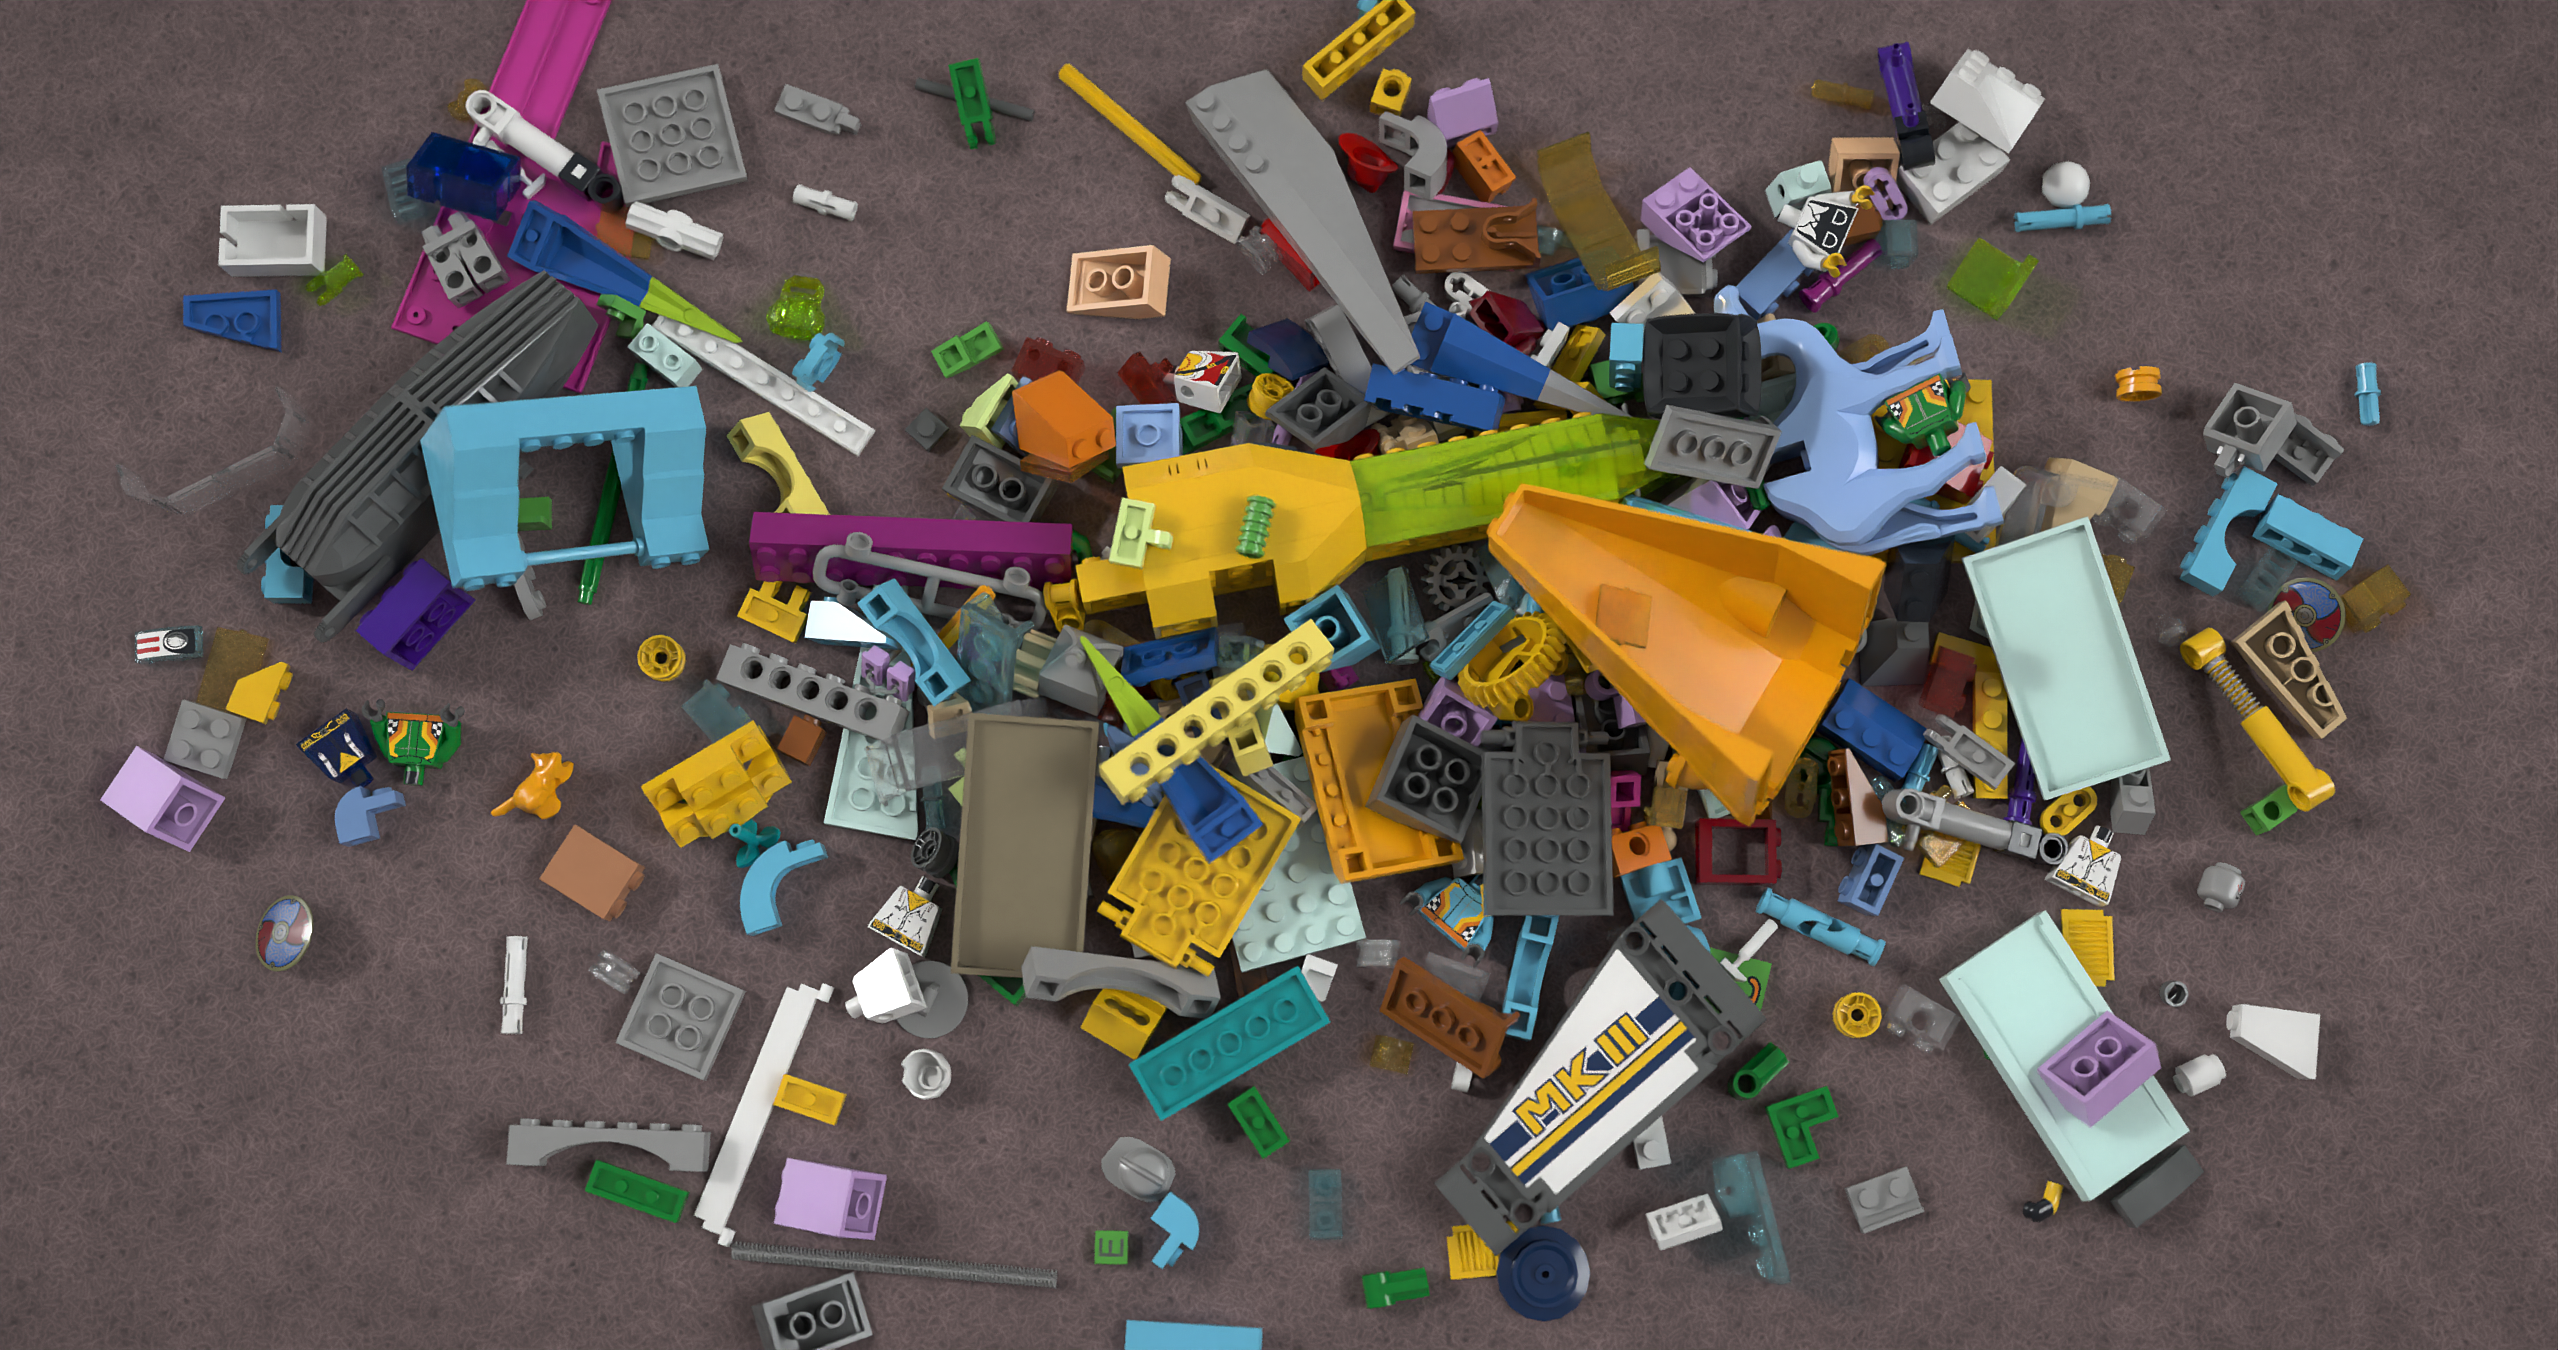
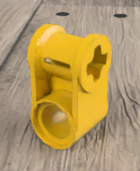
M1071 579L1070 583L1061 584L1045 582L1043 590L1045 605L1050 611L1058 632L1061 633L1065 624L1083 631L1086 611L1082 603L1078 579Z

